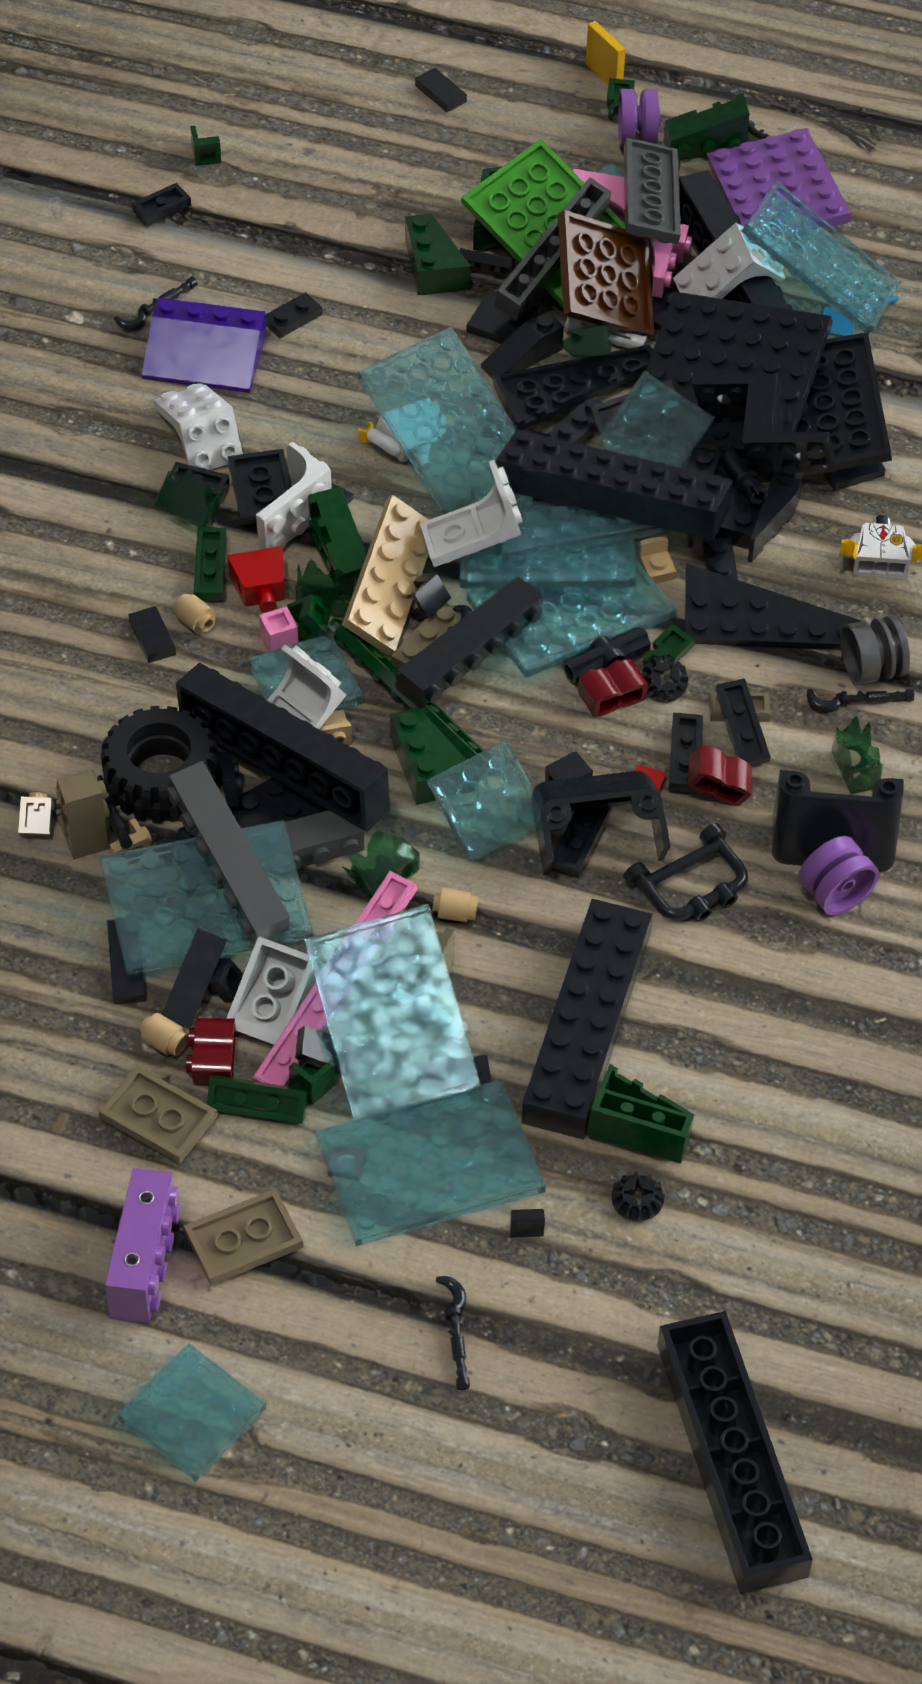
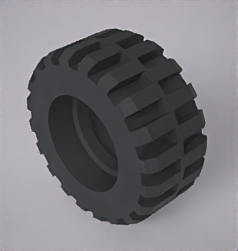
M150 706V710L143 711L142 708L135 710L132 716L126 715L118 721V726L116 724L113 725L107 732L108 736L103 740L101 762L106 791L109 793V797L115 799L116 806L120 805L121 811L128 815L133 813L136 819L145 821L148 818L152 819V822L162 823L163 819H170V822L179 820L182 812L178 805L173 806L166 793V789L169 787V775L203 760L214 782L217 783L219 781L218 751L215 736L212 730L206 727V723L199 717L194 719L193 714L184 709L180 712L177 711L176 707L167 706V709H160L159 706ZM156 755H170L184 761L180 767L165 773H150L136 767L144 759Z

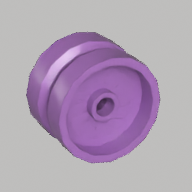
M620 89L618 101L619 146L624 147L627 137L637 139V131H639L641 141L656 144L660 128V107L657 89H643L640 94L639 105L637 104V94L634 89Z
M841 836L824 843L805 860L799 870L798 880L810 895L815 896L817 904L826 914L838 915L854 908L868 896L878 882L880 872L867 856H863L861 848L851 837Z

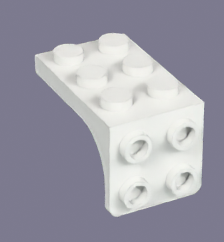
M734 223L673 279L681 293L722 299L737 285L749 278L769 276L782 282L786 277L782 271L784 268L782 262L773 252L775 249L773 243L767 237L762 238L758 236L750 227L744 228Z
M202 383L192 384L185 391L178 393L176 391L166 392L161 395V398L154 400L156 411L176 429L182 442L188 465L211 470L227 465V456L243 454L233 407L207 385Z
M290 442L286 447L289 476L291 482L295 485L256 514L259 550L282 546L283 549L286 543L295 536L302 534L309 526L308 495L332 489L331 470L328 465L323 461H318L310 455L306 448L299 447L294 442Z
M495 460L489 461L494 476V484L491 491L482 500L420 523L434 567L522 535L518 523L523 522L516 505L514 493L510 485L507 484L509 481L503 466L497 468Z
M284 644L281 649L288 656V669L282 682L267 701L278 707L285 708L292 715L303 721H308L315 728L320 729L346 697V694L339 688L341 682L323 665L309 658L310 656L298 646L291 649Z

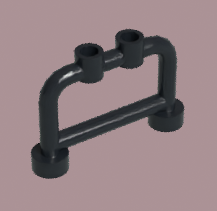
M712 823L700 833L699 839L703 842L704 846L652 873L643 862H637L625 871L623 878L631 888L639 887L663 917L681 921L694 916L700 922L711 915L713 910L710 906L719 902L723 908H727L738 899L736 893L744 888L748 881V871L743 862L725 842L726 832L719 823ZM718 852L736 874V878L733 881L718 884L712 892L703 897L701 895L693 897L687 905L681 908L669 906L654 887V885Z

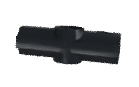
M637 626L613 638L609 636L598 637L590 644L587 650L563 660L562 667L567 679L571 684L579 683V677L588 670L606 669L614 661L631 659L651 650L648 633L643 627L639 628Z

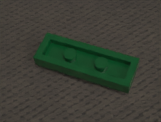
M197 527L193 594L201 600H223L226 527Z
M211 1075L207 1105L221 1112L302 1124L305 1118L308 1089Z

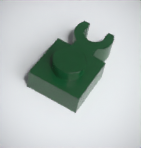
M609 79L606 105H610L608 108L609 120H612L613 114L618 112L620 89H634L635 80Z
M672 623L653 641V648L655 650L649 651L644 655L643 665L645 666L652 658L661 657L662 655L677 658L679 661L695 645L694 639Z

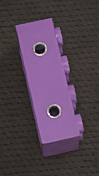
M140 1168L132 1169L105 1282L109 1319L150 1324L152 1311L158 1312L161 1292L157 1291L159 1282H165L168 1264L164 1262L166 1252H172L174 1233H171L172 1224H178L181 1204H177L179 1187L174 1186L173 1173Z

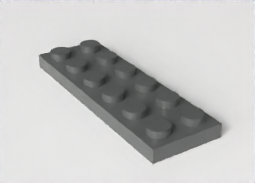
M627 137L624 144L625 233H630L635 237L656 239L661 243L678 244L681 236L678 151L675 148Z

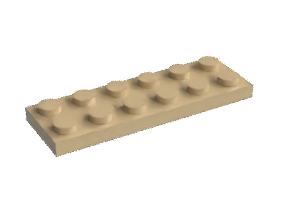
M394 495L390 496L385 502L342 622V626L388 656L396 651L413 601L412 593L417 589L413 581L422 575L429 554L420 523L429 519Z

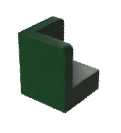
M190 126L195 166L221 163L219 136L198 138L196 126Z
M314 594L287 605L293 619L299 624V644L326 633L331 612Z
M329 1061L322 1068L309 1063L301 1068L293 1062L289 1066L290 1087L308 1089L307 1101L313 1105L335 1086V1065Z

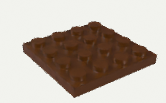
M566 210L558 214L564 316L623 333L647 336L648 339L655 336L648 238L635 237L630 233H625L624 228Z

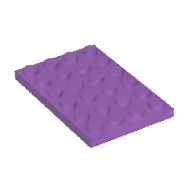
M807 128L795 129L789 133L777 136L772 135L753 142H744L738 147L721 148L715 152L707 153L709 166L720 185L724 197L729 199L733 213L739 216L741 226L744 228L750 227L762 238L767 237L771 242L852 222L851 212Z

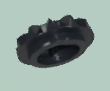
M665 655L652 658L642 670V676L648 683L647 694L656 701H674L681 697L687 688L689 677L686 667L677 658ZM668 669H670L671 674L669 678L673 680V682L671 683L667 681L665 685L663 684V686L660 688L659 685L661 677L657 674H664L665 671H668Z
M637 1171L630 1176L623 1175L620 1181L614 1183L611 1194L615 1210L621 1216L633 1221H645L655 1217L661 1211L665 1193H663L661 1188V1182L654 1181L651 1174L643 1176ZM636 1188H639L643 1195L640 1205H638L633 1195Z

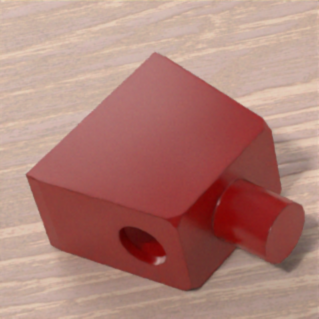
M282 546L228 555L229 577L243 604L247 607L259 605V609L263 613L275 610L277 607L276 602L285 599Z

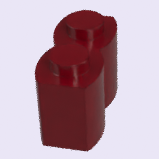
M631 659L614 661L606 669H591L579 677L578 692L593 716H603L620 707H628L647 698L648 683Z
M700 745L689 756L688 785L693 790L706 795H714L719 801L732 806H740L751 796L752 766L739 757L726 756L721 750L708 745Z
M196 1018L195 1028H189V1047H193V1054H187L186 1073L192 1074L193 1084H209L211 1075L233 1078L236 1048L235 1019Z

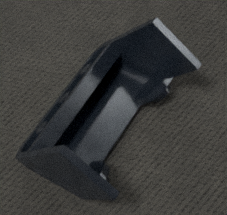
M629 771L545 781L539 783L533 790L531 802L543 875L550 873L554 861L550 832L566 828L570 823L572 811L631 804L636 816L644 820H651L658 860L665 859L671 845L663 799L647 773L643 771Z

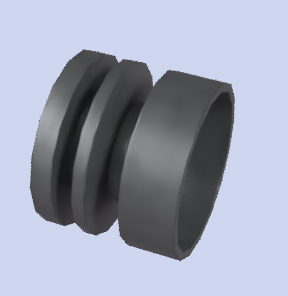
M889 615L883 619L875 618L870 625L865 621L843 626L840 636L842 658L847 674L854 685L859 686L877 682L880 675L884 679H891L893 676H905L909 672L910 650L904 627L897 616Z

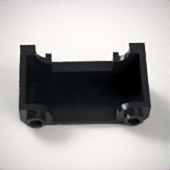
M780 770L772 825V855L774 859L782 864L802 866L805 860L821 845L836 837L847 836L855 841L861 848L863 856H867L878 868L879 872L889 870L894 864L897 849L904 779H880L873 786L872 796L810 792V780L805 774L797 771Z

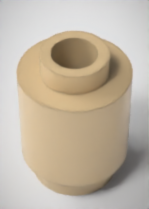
M183 594L176 600L174 604L176 617L196 634H203L214 627L216 612L196 595Z
M442 887L441 893H435L432 911L438 912L437 918L466 923L467 920L475 921L479 896L471 895L470 891Z
M162 1014L148 1015L141 1023V1040L165 1055L169 1056L172 1054L177 1057L186 1048L189 1034L185 1033V1029Z

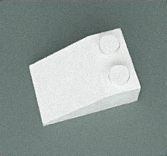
M258 936L227 1018L235 1019L236 1031L274 1045L318 980L325 963L316 957Z

